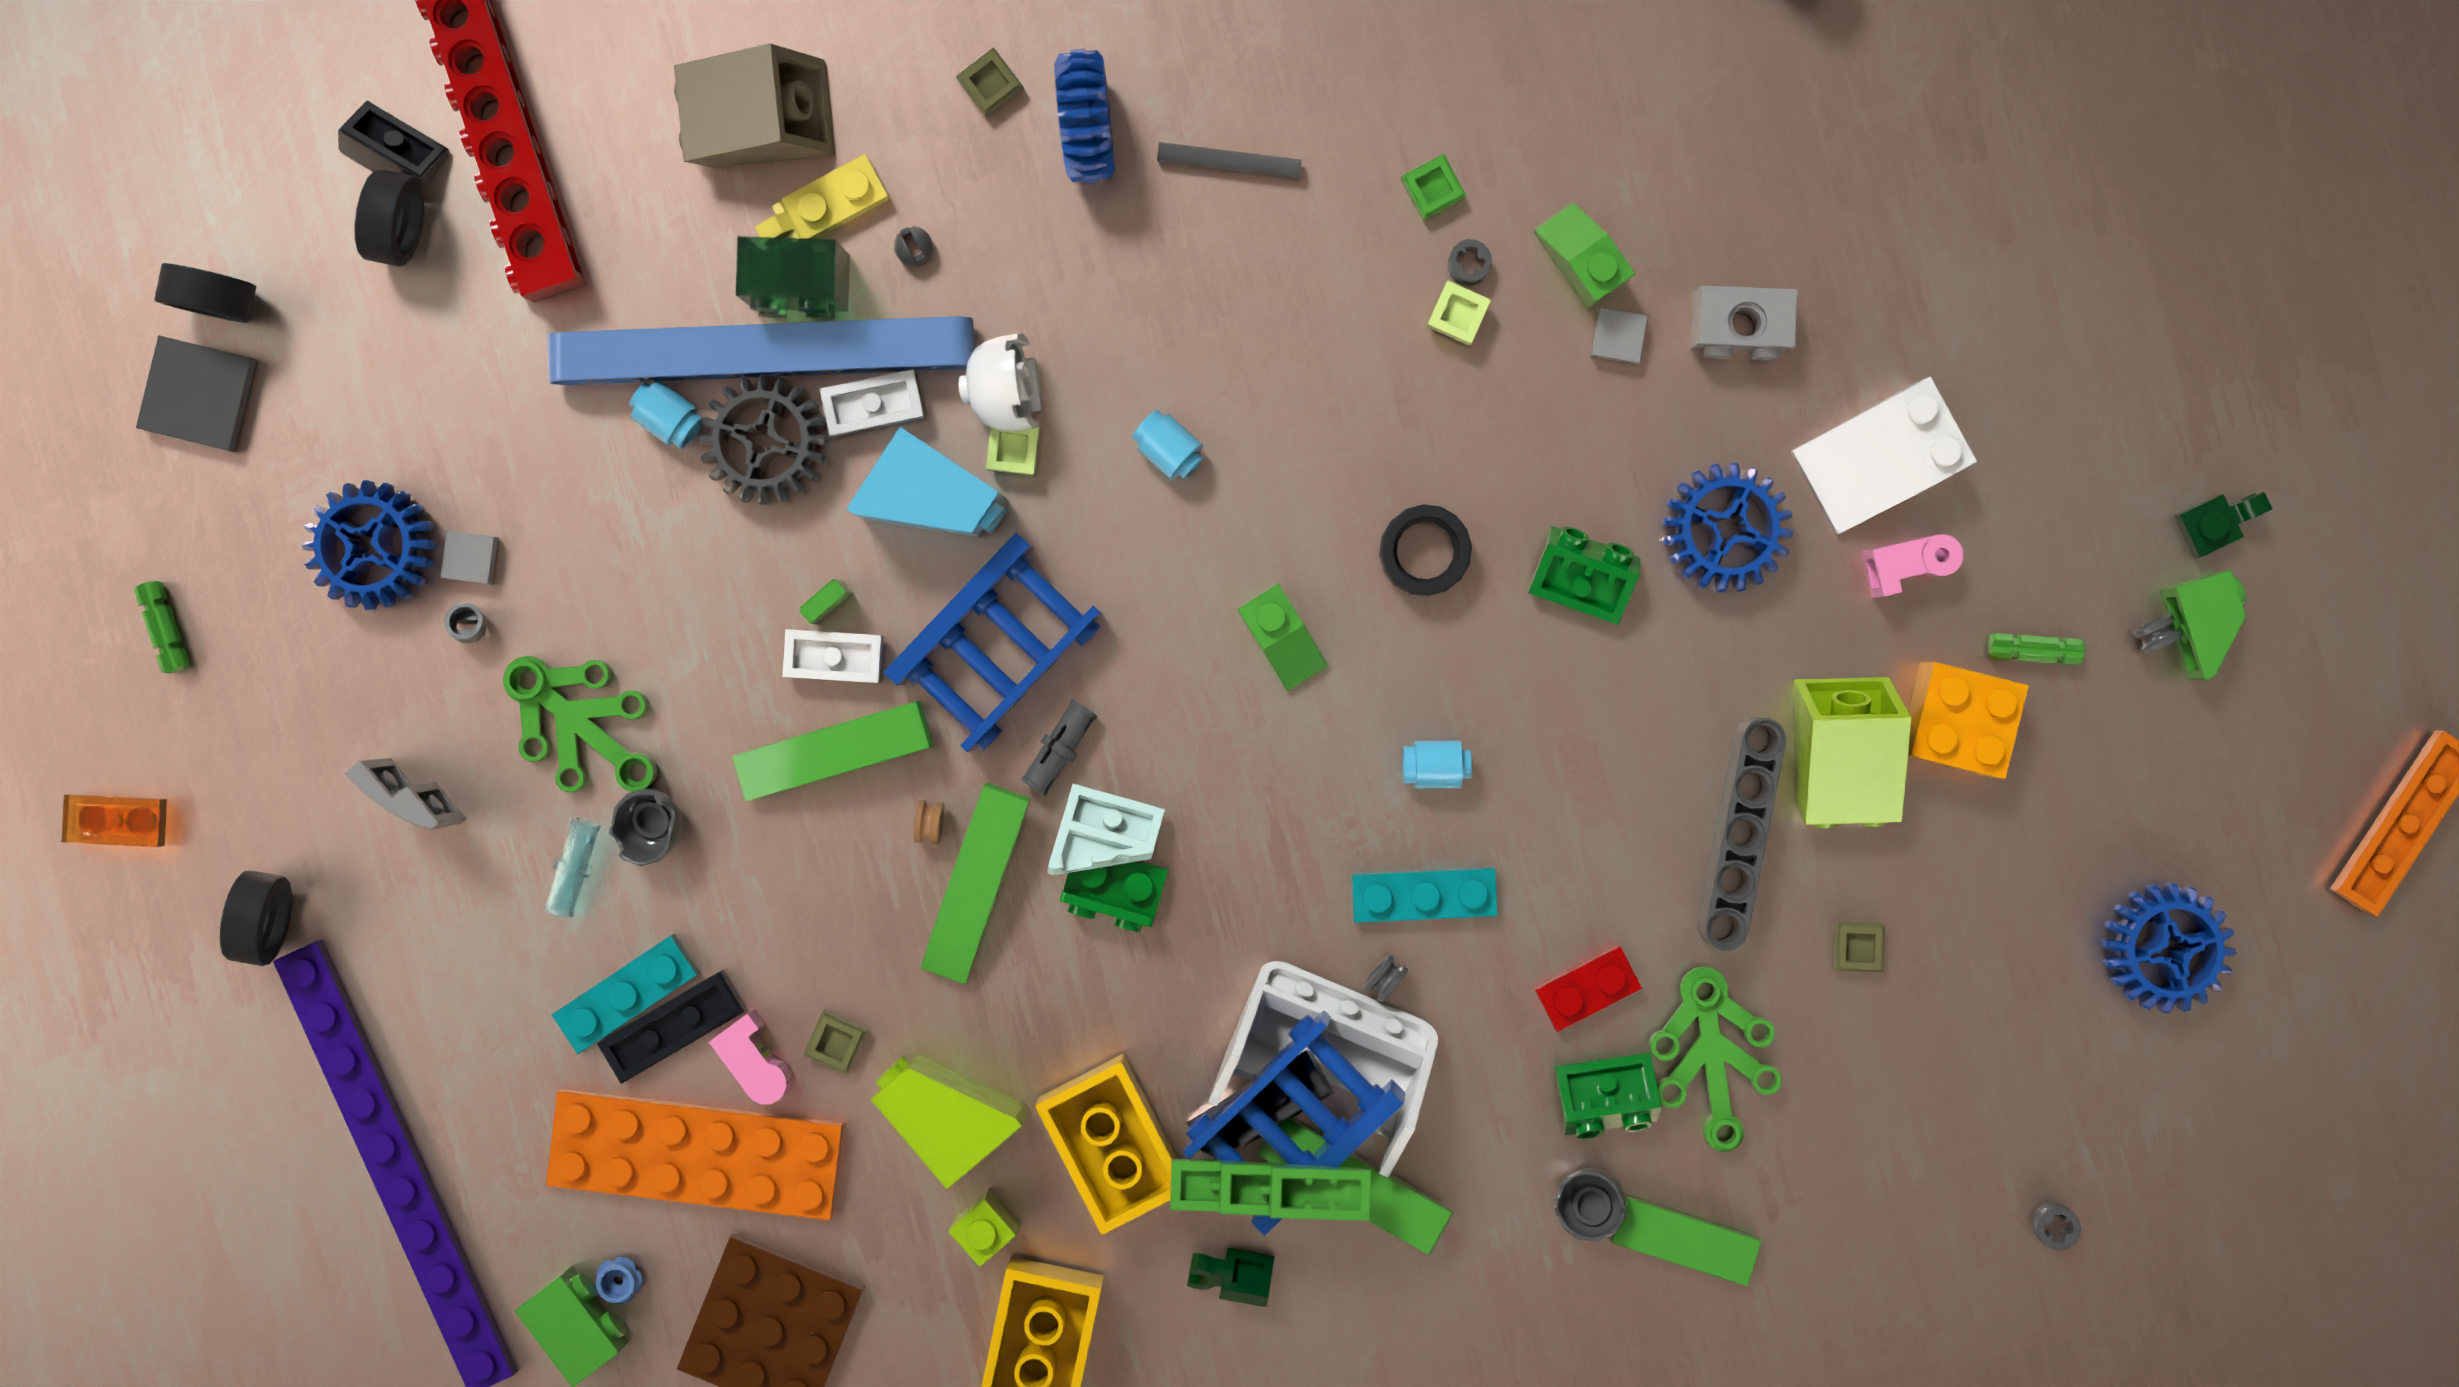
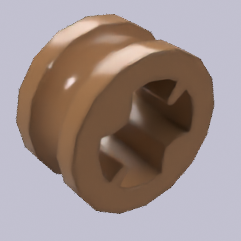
M919 800L914 824V842L921 843L923 839L927 838L931 840L932 845H939L944 821V803L937 802L934 807L927 805L925 800Z

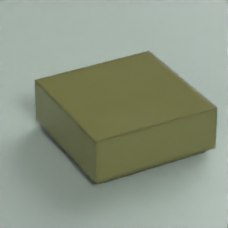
M994 47L956 76L959 83L986 118L1024 89L1022 83Z
M1834 922L1832 969L1835 971L1884 972L1885 924Z
M824 1010L803 1055L847 1074L868 1028L828 1010Z

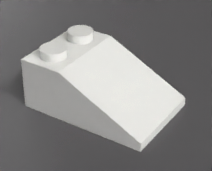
M1931 376L1914 383L1791 451L1836 535L1934 486L1977 462Z

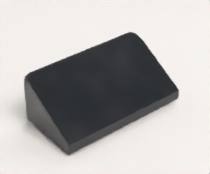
M368 100L338 130V147L343 155L372 172L383 169L416 176L422 183L424 193L449 154L448 148Z

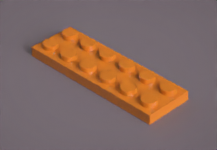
M561 1088L557 1091L546 1186L831 1220L834 1212L844 1122Z

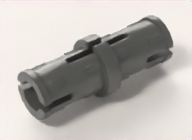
M1074 700L1070 701V705L1050 736L1044 735L1040 741L1044 744L1020 779L1044 796H1047L1049 793V789L1067 761H1074L1077 756L1074 750L1093 721L1098 717Z

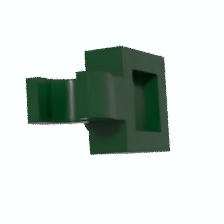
M2265 492L2253 493L2230 505L2224 494H2219L2174 515L2193 557L2201 558L2243 538L2244 535L2238 524L2272 510V507Z
M1227 1248L1225 1260L1206 1254L1193 1253L1187 1286L1199 1290L1221 1286L1219 1299L1266 1307L1275 1256Z

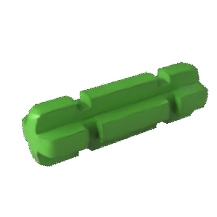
M148 581L136 586L134 594L138 606H144L145 611L141 612L152 647L153 649L158 648L160 653L156 655V659L161 672L171 674L189 667L190 662L185 648L180 649L178 643H181L182 639L171 606H165L164 600L168 598L163 583L160 581Z
M1993 633L1989 636L1987 652L1988 657L1991 659L2011 660L2013 657L2015 661L2056 663L2058 660L2059 664L2079 665L2084 660L2085 643L2082 639L2061 638L2059 641L2058 637L2016 635L2014 638L2013 634Z

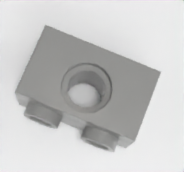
M1699 286L1692 292L1690 349L1704 350L1703 357L1711 359H1728L1733 357V351L1751 352V359L1780 360L1781 353H1786L1795 348L1797 289ZM1735 313H1745L1752 319L1754 330L1751 336H1742L1735 331L1732 324Z

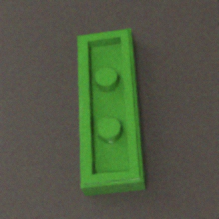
M1626 1195L1628 1205L1626 1218L1617 1233L1609 1237L1611 1243L1748 1286L1762 1243L1759 1237Z

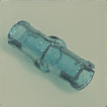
M579 817L570 818V826L561 856L555 857L552 867L556 870L547 903L544 905L545 911L562 917H574L575 908L584 878H589L593 867L589 865L598 831L601 829L600 824Z

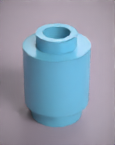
M660 380L652 385L647 382L643 383L629 402V406L634 408L631 413V419L668 446L675 444L680 449L685 448L702 427V417L697 414V407Z
M1155 410L1148 415L1132 435V439L1139 444L1137 450L1170 480L1175 479L1179 475L1183 479L1188 478L1204 459L1199 454L1203 444L1170 414L1164 416L1159 410Z
M1461 740L1415 741L1414 746H1403L1404 784H1415L1416 789L1462 788L1463 778H1471V750H1462Z

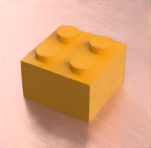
M1920 662L1908 712L1912 717L1908 757L1990 778L2006 779L2029 685L1938 662Z

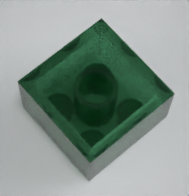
M737 236L736 296L749 305L750 310L758 311V316L786 318L787 310H798L806 312L807 318L828 320L835 319V312H848L850 254L836 239Z

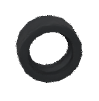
M381 169L374 170L367 177L359 196L354 224L357 251L364 260L393 266H405L413 257L420 240L425 213L424 191L422 183L416 176Z
M162 263L154 300L163 305L193 313L248 323L256 285L202 269Z
M1422 504L1405 509L1390 521L1381 537L1379 556L1383 571L1394 586L1408 594L1431 596L1447 591L1462 579L1470 565L1472 544L1467 528L1457 515L1441 506ZM1421 522L1434 523L1443 528L1450 536L1454 548L1453 558L1447 570L1439 576L1430 579L1416 578L1407 573L1399 563L1397 555L1398 541L1403 532L1410 526Z
M249 870L242 872L234 881L223 908L220 924V947L222 955L227 960L265 966L271 964L276 958L284 943L292 911V890L290 882L285 876Z

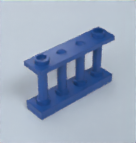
M1016 532L883 672L897 686H902L907 681L913 685L919 683L971 733L960 745L966 752L972 751L976 746L984 751L1003 731L997 725L1001 719L1075 642L1083 647L1101 628V625L1096 621L1102 614L1098 608L1092 606L1082 615L1030 565L1032 560L1027 554L1033 547ZM1006 576L1012 581L1017 578L1070 629L1051 650L997 600L999 594L994 589ZM973 611L979 616L984 613L1037 663L1018 685L964 635L966 629L961 624ZM940 646L945 650L951 648L1004 698L985 720L931 669L933 664L928 658Z
M1325 1010L1315 1019L1307 1014L1288 1033L1292 1041L1212 1118L1204 1113L1188 1128L1185 1134L1190 1139L1187 1141L1182 1153L1190 1159L1205 1146L1217 1160L1246 1161L1218 1133L1221 1128L1239 1113L1288 1164L1338 1167L1404 1104L1406 1092L1393 1079L1383 1088L1378 1084L1372 1086L1321 1034L1328 1027L1331 1016ZM1306 1047L1358 1099L1356 1104L1360 1110L1348 1121L1343 1117L1337 1118L1286 1067ZM1272 1080L1324 1132L1322 1138L1326 1142L1313 1154L1308 1149L1303 1152L1252 1100ZM1253 1215L1251 1223L1265 1236L1283 1218H1270L1269 1215Z

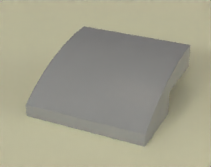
M391 758L359 761L345 773L370 799L399 818L415 825L436 829L458 825L466 819L464 814L437 782L413 785Z

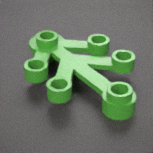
M532 656L519 657L507 666L503 676V684L507 694L520 703L523 738L519 742V752L525 760L531 762L546 759L551 752V742L541 732V704L555 716L559 769L556 772L555 781L561 790L576 792L583 789L588 781L587 771L579 764L577 735L616 767L615 777L623 789L634 792L653 785L657 778V766L653 759L643 753L631 754L589 719L619 715L626 719L643 717L648 711L649 702L642 692L626 691L619 697L568 701L553 687L584 683L589 688H603L612 679V669L609 664L602 660H590L583 666L550 669L539 658ZM595 665L600 666L604 673L603 679L599 683H594L589 678V670ZM527 671L533 672L537 679L535 686L531 689H527L522 683V677ZM630 696H635L640 701V709L635 714L629 713L625 707V702ZM533 738H537L542 743V751L538 756H533L528 750V743ZM636 763H641L646 768V776L641 781L635 780L631 775L632 766ZM568 769H574L579 775V781L574 787L567 785L564 780V775Z
M1703 966L1690 970L1683 977L1680 984V996L1683 1002L1664 1028L1651 1035L1649 1049L1660 1060L1668 1061L1675 1058L1680 1050L1678 1039L1698 1016L1700 1036L1670 1076L1658 1082L1661 1104L1665 1107L1677 1108L1681 1106L1687 1096L1686 1087L1704 1065L1711 1114L1703 1123L1702 1133L1704 1139L1712 1148L1720 1152H1729L1741 1144L1744 1130L1741 1122L1731 1113L1724 1060L1748 1077L1753 1088L1764 1095H1770L1778 1091L1782 1078L1779 1071L1773 1066L1760 1064L1720 1033L1718 1013L1741 1028L1745 1039L1753 1046H1768L1775 1037V1029L1768 1020L1763 1017H1754L1728 997V984L1720 972ZM1702 983H1710L1713 987L1711 997L1706 1000H1701L1697 996V989ZM1756 1024H1764L1767 1029L1765 1037L1761 1040H1754L1751 1036L1752 1028ZM1662 1037H1669L1672 1040L1671 1050L1664 1054L1657 1052V1041ZM1764 1071H1771L1773 1074V1082L1768 1087H1760L1758 1084V1077ZM1670 1084L1677 1085L1679 1088L1677 1098L1672 1101L1665 1100L1663 1098L1664 1088ZM1724 1125L1731 1126L1733 1129L1732 1137L1727 1141L1718 1140V1129Z

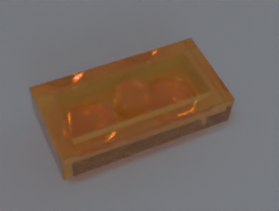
M65 794L63 799L61 842L141 847L165 846L167 799Z

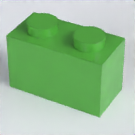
M573 1266L526 1300L514 1312L569 1384L575 1387L617 1355L629 1340L625 1336L627 1332L626 1327L620 1317L611 1310L606 1311L596 1298L598 1294L597 1289L591 1279L582 1272L577 1273Z

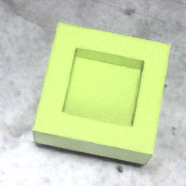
M1447 280L1426 327L1470 346L1491 299Z
M1040 427L1021 431H999L990 428L986 470L1035 476Z

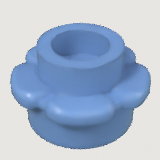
M617 1257L614 1261L606 1260L599 1266L596 1272L597 1292L604 1300L611 1303L625 1304L630 1302L634 1298V1293L638 1292L642 1287L643 1278L641 1272L636 1270L635 1263L626 1257ZM616 1276H621L623 1278L622 1284H617L615 1282Z

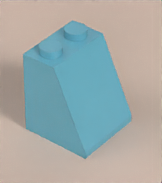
M901 427L846 508L854 515L870 521L981 538L985 531L993 534L1008 512L1002 506L1007 498L1000 492Z

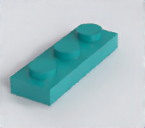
M1494 867L1351 874L1354 923L1498 916L1496 868Z
M673 934L553 1013L552 1017L576 1053L580 1054L699 975L700 972L675 934Z

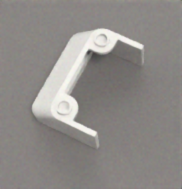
M1272 961L1265 964L1254 983L1229 1043L1208 1103L1215 1106L1218 1105L1232 1074L1251 1080L1292 1041L1288 1033L1303 1017L1309 1014L1315 1019L1325 1010L1331 1017L1328 1027L1321 1034L1372 1086L1378 1084L1383 1088L1393 1079L1406 1092L1404 1104L1375 1131V1133L1389 1138L1379 1174L1389 1177L1415 1130L1438 1045L1436 1031L1423 1019L1281 961ZM1315 1056L1328 1082L1350 1091Z

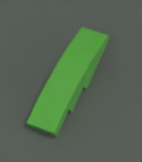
M916 701L732 756L745 802L931 748L934 745L921 701Z
M985 782L940 907L921 969L966 984L1000 886L1005 878L1031 798Z
M1295 1118L1279 1126L1303 1152L1308 1149L1313 1154L1326 1142L1322 1135ZM1265 1140L1263 1141L1256 1153L1270 1163L1288 1164ZM1354 1152L1348 1156L1338 1167L1371 1170L1369 1222L1426 1254H1431L1454 1212L1394 1174L1390 1173L1389 1177L1379 1174L1381 1166L1375 1162H1368Z
M1171 1158L1170 1210L1219 1211L1220 1214L1269 1215L1270 1218L1370 1221L1371 1170Z

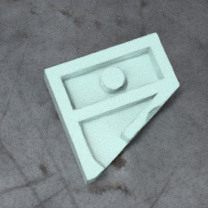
M1073 784L1049 861L1047 874L1059 875L1151 859L1165 809Z

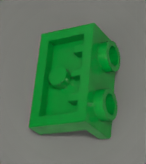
M1551 526L1547 534L1545 548L1530 582L1528 593L1619 625L1640 576V558L1624 545L1618 543H1608L1605 545L1589 539L1588 535L1573 527H1563L1560 529Z
M1136 861L1071 872L1067 875L1059 901L1069 904L1067 912L1074 915L1095 919L1096 912L1115 917L1113 925L1141 932L1142 925L1152 927L1169 869L1144 861Z
M1650 1053L1555 1067V1077L1564 1118V1135L1576 1134V1137L1579 1139H1590L1603 1135L1605 1129L1624 1127V1131L1636 1132L1650 1128L1652 1122L1659 1120L1662 1106Z

